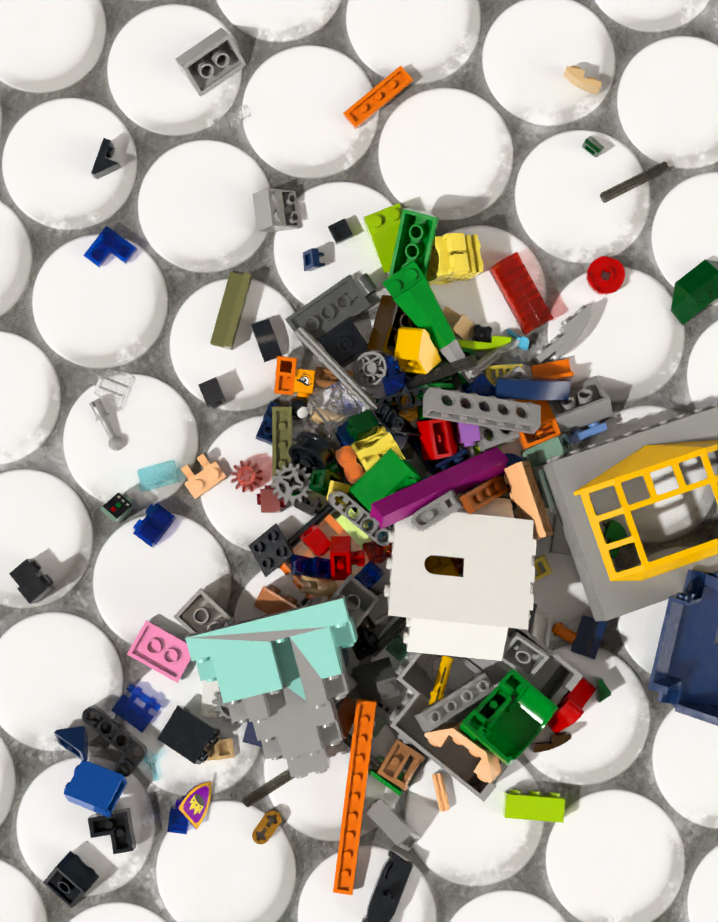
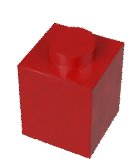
M312 525L299 537L317 557L319 555L323 556L330 549L331 542L316 525Z

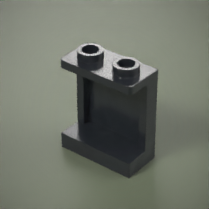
M177 705L157 739L193 764L200 765L208 759L209 750L218 742L221 731L190 713V710L186 707Z

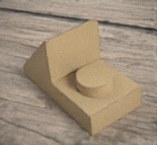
M445 306L443 313L454 335L461 340L469 341L475 332V324L464 314L461 316Z

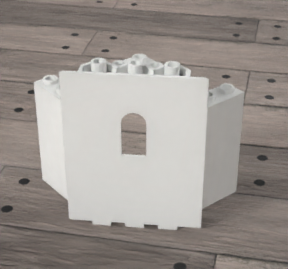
M457 494L455 497L458 501H461L459 497L463 496L464 494ZM497 498L470 515L462 508L425 531H417L412 527L411 518L413 515L394 523L393 530H389L388 542H392L391 557H387L386 569L390 570L389 585L385 584L384 596L387 597L389 605L388 616L406 617L408 632L404 631L403 643H406L407 652L502 661L508 628L528 630L531 617L530 611H533L534 594L533 584L531 583L535 582L533 556H536L537 541L533 537L534 520L514 518L511 499ZM449 501L445 502L448 508L452 506ZM433 555L464 558L463 577L429 573L425 569L424 562L427 557Z

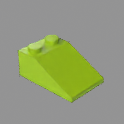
M399 203L364 216L365 227L384 274L390 272L402 215Z

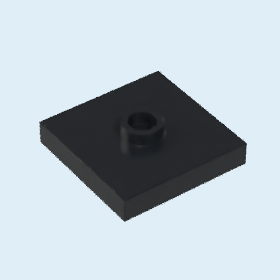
M349 317L318 338L323 348L342 368L368 351V344Z

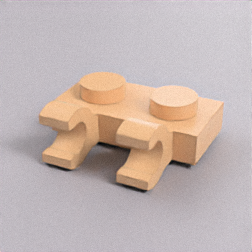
M204 454L197 457V460L204 468L197 475L192 472L188 465L181 468L184 475L188 478V481L184 484L195 499L226 478L217 462L215 461L210 464Z

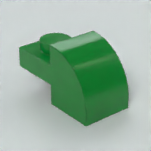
M615 520L608 521L604 532V539L608 540L607 544L627 538L626 531L620 523ZM618 548L609 550L611 559L616 558L619 551Z

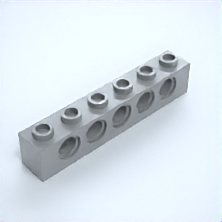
M429 387L423 395V417L534 434L541 427V405H536L532 402H517L514 399H499L495 396H480L477 393L468 394L458 390L449 391L439 387Z

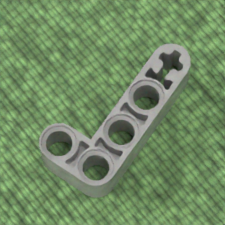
M332 490L329 493L328 502L372 540L381 546H387L391 543L388 542L389 530H393L394 526L390 525L380 529V523L375 518L372 519L367 511L344 492ZM335 496L340 497L346 504L342 506L339 502H336ZM351 507L357 508V513L354 516H349L348 514ZM371 519V526L367 529L364 528V521ZM385 531L386 538L381 541L378 540L379 533Z

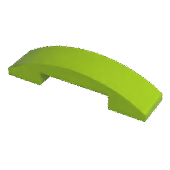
M492 336L490 343L466 340L457 341L461 349L469 348L473 352H485L509 345L512 337Z

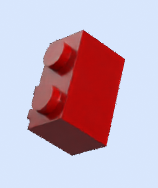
M331 536L330 561L332 580H346L352 573L353 564L365 566V550L352 552L351 536Z

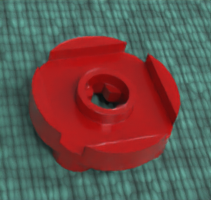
M608 256L595 259L586 271L587 283L598 295L615 293L622 286L625 278L623 265L617 259ZM602 271L610 273L609 280L601 278Z

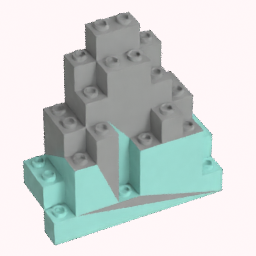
M325 595L309 599L304 606L233 623L232 619L214 623L208 630L189 634L185 638L191 661H196L200 680H207V682L218 681L223 704L227 703L232 723L238 721V724L253 721L257 740H261L266 759H286L290 776H296L297 779L308 776V773L315 772L320 774L327 771L331 763L326 744L329 746L338 745L340 741H343L344 737L334 699L345 698L346 694H349L351 687L341 646L342 649L354 646L353 643L357 641L358 637L353 615L348 613L344 596L328 599V596Z

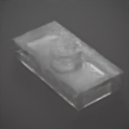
M245 104L215 119L213 122L217 132L239 125L240 121L251 116L248 105Z

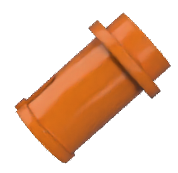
M556 622L551 630L554 636H559L570 644L573 643L577 635L576 632L563 626L562 622Z

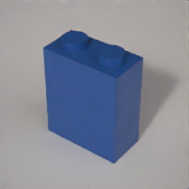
M81 761L80 765L76 766L71 781L66 784L64 795L71 803L110 817L127 785V781L122 774L88 761Z

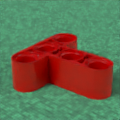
M582 677L572 691L568 690L556 705L558 709L546 725L557 734L574 724L584 713L582 708L593 695L596 687Z

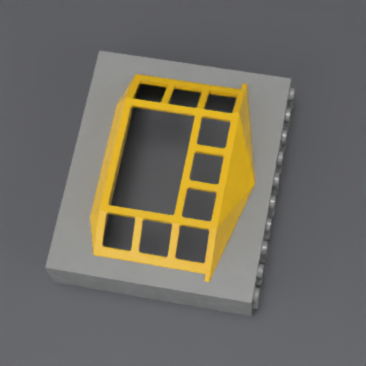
M718 403L625 433L617 438L613 437L603 442L582 448V452L581 449L564 454L565 458H563V455H558L546 460L547 464L541 466L595 622L608 621L667 600L669 596L675 595L678 592L682 593L688 569L710 573L718 571V538L648 562L631 514L632 510L708 484L711 485L718 505V475H714L707 455L718 450ZM700 456L707 479L686 485L679 463ZM672 466L679 488L657 495L650 473ZM643 476L650 498L628 505L621 482ZM609 486H614L621 508L596 515L589 494ZM624 514L631 536L607 544L599 522ZM633 542L641 565L616 572L609 550Z

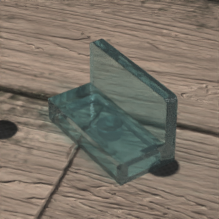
M173 460L137 470L141 492L180 482Z

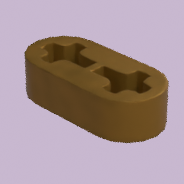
M271 809L266 812L252 833L255 843L265 844L281 823L282 816L279 811ZM268 815H277L276 820L278 822H272L271 825L268 826ZM265 827L267 829L264 834L266 838H260L259 840L256 832H261Z

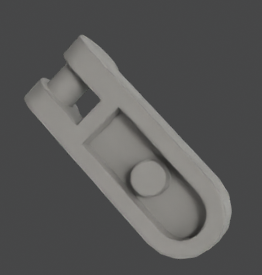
M454 490L447 492L416 511L411 518L412 527L417 531H425L451 514L463 508L462 502L457 500ZM449 501L452 506L448 508L445 502Z

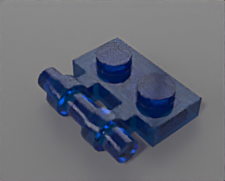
M130 683L126 690L132 693L130 698L122 694L111 711L143 733L155 717L149 710L153 708L158 712L162 705L156 702L157 699L153 696L149 697L142 692V688L139 686L135 687ZM137 698L146 703L144 708L135 702Z

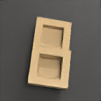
M219 739L209 750V757L206 761L235 758L233 739Z

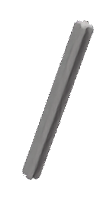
M302 326L295 331L296 336L368 410L376 412L378 404Z

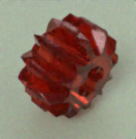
M251 460L247 461V466H245L243 461H240L241 468L237 465L233 466L237 473L230 472V475L236 476V478L231 480V483L238 482L235 486L237 490L243 485L242 492L244 493L247 486L250 492H253V484L257 488L260 487L256 480H263L262 477L257 476L262 473V470L254 471L258 464L255 463L251 467ZM246 471L248 474H250V472L252 474V476L249 477V481H246L245 479L242 480L244 472Z

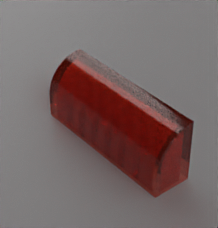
M517 252L489 268V272L524 336L554 319Z

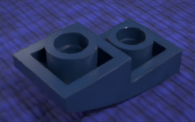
M272 401L268 405L256 435L257 440L272 445V406H283Z

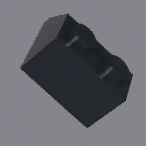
M69 851L43 883L67 905L73 908L99 876L94 869L81 861L78 855Z

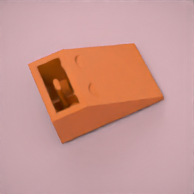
M514 399L517 402H532L533 404L541 405V427L534 434L519 432V441L523 450L561 435L547 400Z

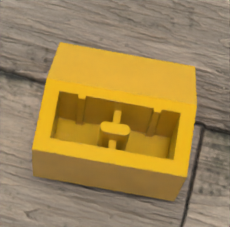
M399 328L394 356L402 371L427 374L442 361L437 348L433 345L430 335L425 329Z

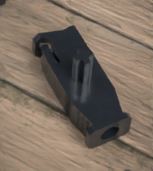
M391 850L388 851V856L391 858H388L381 868L367 906V918L363 917L361 922H390L396 912L412 870L413 863L411 861L404 860Z

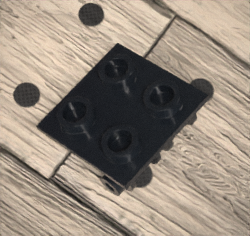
M381 403L378 412H371L377 419L376 421L382 424L390 434L396 435L400 433L408 437H412V435L421 436L388 403Z
M277 523L248 545L265 577L284 562L292 563L295 560V555Z

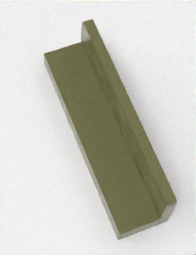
M230 272L210 341L211 345L229 350L233 349L252 281L251 274L243 273L242 275Z

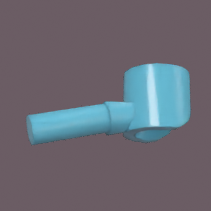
M508 329L506 333L520 341L518 347L528 350L530 345L529 339L521 337Z

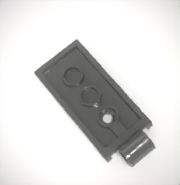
M367 273L360 276L355 282L352 276L348 275L285 320L294 333L302 326L320 343L318 338L346 318L349 317L352 320L370 308L372 304L366 297L373 294L378 288ZM340 300H346L347 304L341 306L339 304ZM301 341V343L303 344V346L305 347V349H306L307 351L310 350V349Z

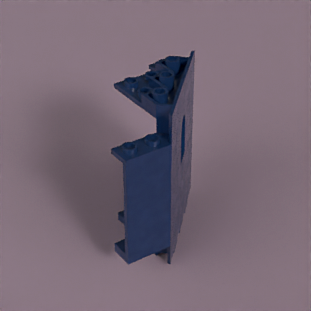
M688 569L683 592L669 596L648 689L659 692L657 701L672 704L675 712L718 726V644L715 643L718 631V571L710 573Z

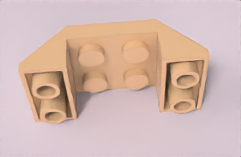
M463 721L441 724L432 731L425 733L424 736L428 738V742L435 747L439 746L441 748L452 738L456 744L464 745L468 748L473 756L482 758L473 771L481 781L491 783L501 773L499 759L478 740L474 742L459 729Z

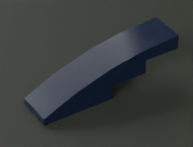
M497 377L494 396L497 398L523 400H569L571 380L542 377Z

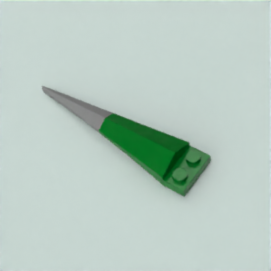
M411 261L384 280L382 284L398 306L418 328L425 329L429 333L432 343L480 396H486L476 377L472 379L467 378L465 371L471 366L425 274L416 261Z

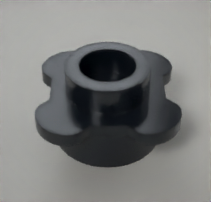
M479 324L475 325L472 341L490 343L492 328L490 326L481 327Z

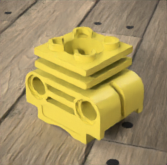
M449 233L434 238L426 275L430 285L447 284L455 280L467 281L483 272L484 264L480 255L481 244L477 234L464 236V233Z
M383 425L378 427L376 434L350 445L366 472L390 448L405 459L396 441Z

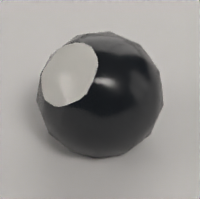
M294 397L288 402L287 406H292V419L304 420L309 416L311 404L306 398Z

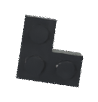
M26 559L9 573L19 585L18 591L29 604L38 603L55 589L52 585L54 581L48 574L44 575L40 569L42 567L35 559L33 561Z
M130 808L112 811L110 817L93 814L88 818L90 837L110 835L113 854L130 852L136 848Z

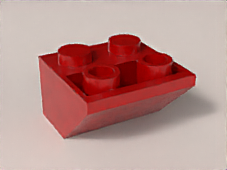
M429 419L417 422L418 432L421 434L419 437L423 460H435L458 453L452 421Z

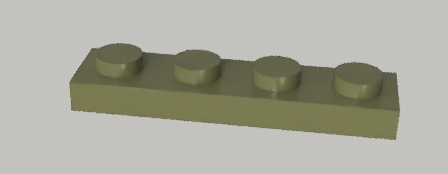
M272 406V476H277L275 473L276 469L282 471L283 464L288 468L289 463H292L288 453L292 445V406Z

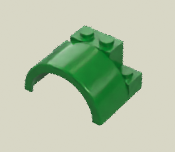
M512 668L486 699L464 719L459 729L474 742L478 740L505 765H510L539 735L558 709V706ZM514 694L517 695L513 702L510 703L512 700L511 696Z

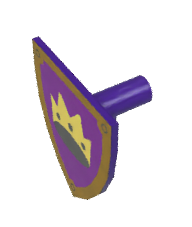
M211 781L202 782L194 786L183 799H177L175 803L177 809L196 830L203 821L210 804Z

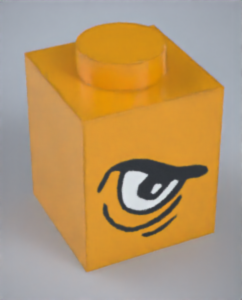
M296 369L293 392L297 394V397L309 398V395L313 396L314 370Z

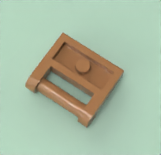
M395 739L376 773L406 792L409 787V781L420 762L423 763L425 757L398 739ZM409 756H412L414 759L400 781L397 777Z

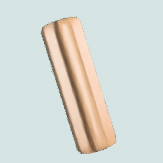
M440 772L434 773L432 778L439 810L441 812L448 811L450 807L443 774Z

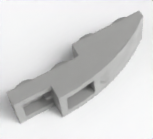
M592 304L587 307L583 305L575 311L577 314L571 319L569 316L560 323L562 327L559 331L563 336L558 334L551 340L552 344L549 347L543 346L535 352L537 356L534 360L537 364L542 363L552 354L559 359L571 348L584 331L593 310Z

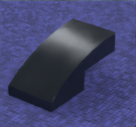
M269 318L252 323L251 326L264 362L275 359L277 356H282Z

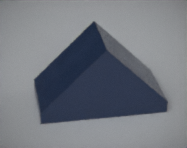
M84 726L58 729L54 732L59 745L83 762L88 760V735Z

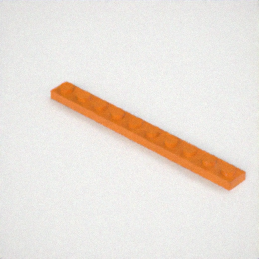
M358 698L356 703L333 888L334 893L353 895L377 701Z

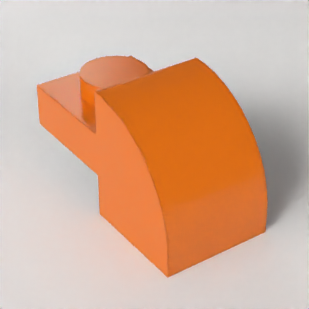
M277 356L274 393L294 395L297 358Z

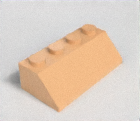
M521 461L505 468L504 480L507 485H510V498L516 504L517 518L534 520L533 537L535 540L554 535L530 461Z

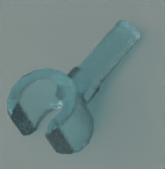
M153 754L154 760L149 762L147 755H145L144 761L150 765L154 781L159 780L155 765L157 756Z

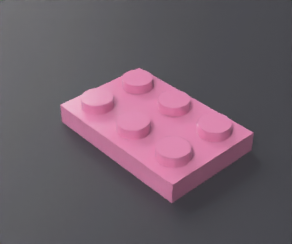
M148 620L145 621L127 655L177 683L191 661L185 641Z

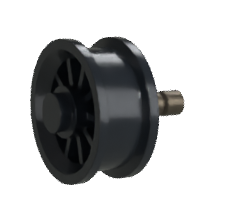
M323 428L319 435L311 432H300L296 437L297 443L291 445L288 450L293 462L300 464L302 469L305 467L306 471L310 473L313 470L327 469V462L332 461L335 457L334 449L325 440L330 431L327 428Z

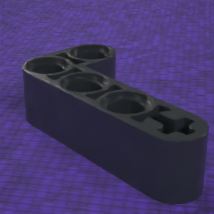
M90 706L83 711V721L123 754L115 765V772L128 777L147 755V747L100 707ZM95 711L94 716L96 718L90 719V713ZM105 722L110 723L112 726V730L109 733L103 730ZM119 735H124L127 738L125 745L118 742ZM138 747L142 750L141 757L134 756L133 748ZM121 763H127L129 765V772H123L121 770Z

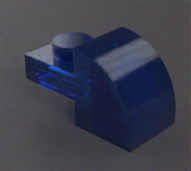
M392 355L384 357L389 376L382 378L386 396L400 393L406 386L407 374L405 372L398 373L401 370L398 359L395 360Z
M293 555L291 575L332 579L331 561L321 557L310 558Z
M370 560L354 578L370 590L385 573Z

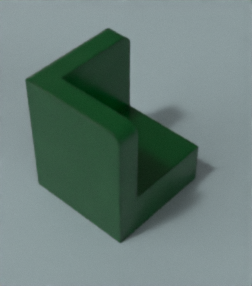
M327 469L313 470L309 489L327 496L330 480L340 481L341 476Z

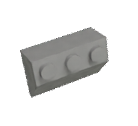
M219 28L175 59L199 96H202L246 65L230 35L223 28Z
M596 376L571 385L569 400H547L561 434L613 415L610 397Z

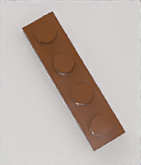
M500 474L459 497L462 502L463 508L470 515L507 493L510 489Z

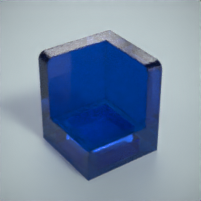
M172 806L170 808L167 832L187 834L189 832V821L176 806Z

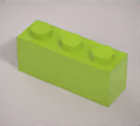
M510 789V792L504 793L503 816L505 818L564 823L565 798L560 796V793L548 792V795H542L540 791L529 790V793H521L520 789Z

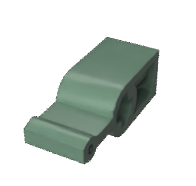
M565 433L520 453L523 460L530 461L533 468L546 463V460L558 455L567 454L573 450Z

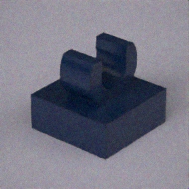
M311 248L303 252L304 271H313L325 266V263H320L319 257L324 256V253L319 252L318 248Z

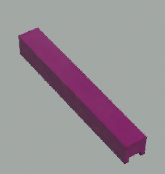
M498 447L490 449L371 503L370 517L372 519L375 518L380 523V529L386 528L413 515L419 509L451 490H454L457 495L504 473L509 459Z

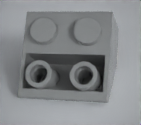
M266 188L253 194L257 231L278 232L300 228L295 191Z

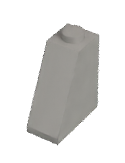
M381 799L375 800L369 806V810L366 812L368 816L398 847L409 851L420 840L421 836L385 801Z

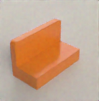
M569 359L530 366L532 378L542 377L564 380L574 376V372H571Z

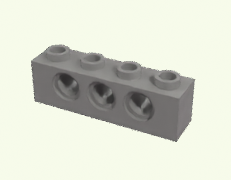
M486 673L478 674L414 716L424 732L432 731L491 693L494 687Z

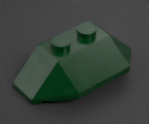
M705 259L675 282L670 311L681 325H684L718 298V262Z

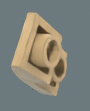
M566 66L563 76L569 82L584 91L598 94L602 84L601 81L594 77L583 78L585 70L578 66Z

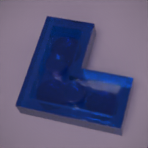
M106 225L83 256L100 268L110 254H113L123 263L127 264L138 249Z

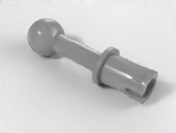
M100 398L90 402L89 405L97 418L95 420L101 421L109 437L108 445L110 449L114 451L122 449L124 445L123 439L120 436H116L107 418L109 413L106 412Z

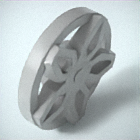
M365 352L354 363V377L358 383L365 387H375L381 384L387 377L388 363L377 352ZM375 355L376 357L371 361L367 356ZM361 362L363 368L358 370L359 363ZM360 378H365L366 383L362 382Z

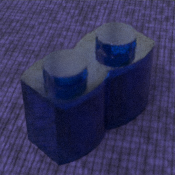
M158 503L155 505L151 504L145 511L146 517L143 520L139 519L133 527L135 529L133 534L152 548L176 519L173 514Z

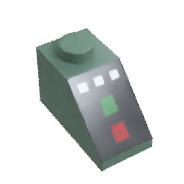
M118 492L100 510L114 522L121 523L135 507L132 503L134 500L127 493L122 495Z

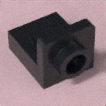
M317 497L313 506L309 505L310 501L302 498V503L300 504L297 500L293 507L313 516L314 513L318 514L323 504L320 503L321 498Z
M366 628L362 629L364 635L357 638V641L353 643L354 646H352L354 654L359 661L379 650L377 636L373 631L370 632Z
M383 703L377 704L376 714L389 723L390 708ZM397 704L395 708L399 710L401 706Z

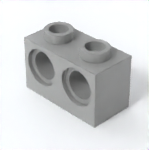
M479 426L481 440L476 442L480 452L484 453L495 447L515 442L520 438V434L516 431L508 430V433H504L501 429ZM483 432L489 433L491 439H486Z

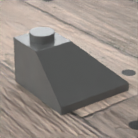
M389 657L352 668L355 679L358 682L357 686L361 699L381 702L401 696Z

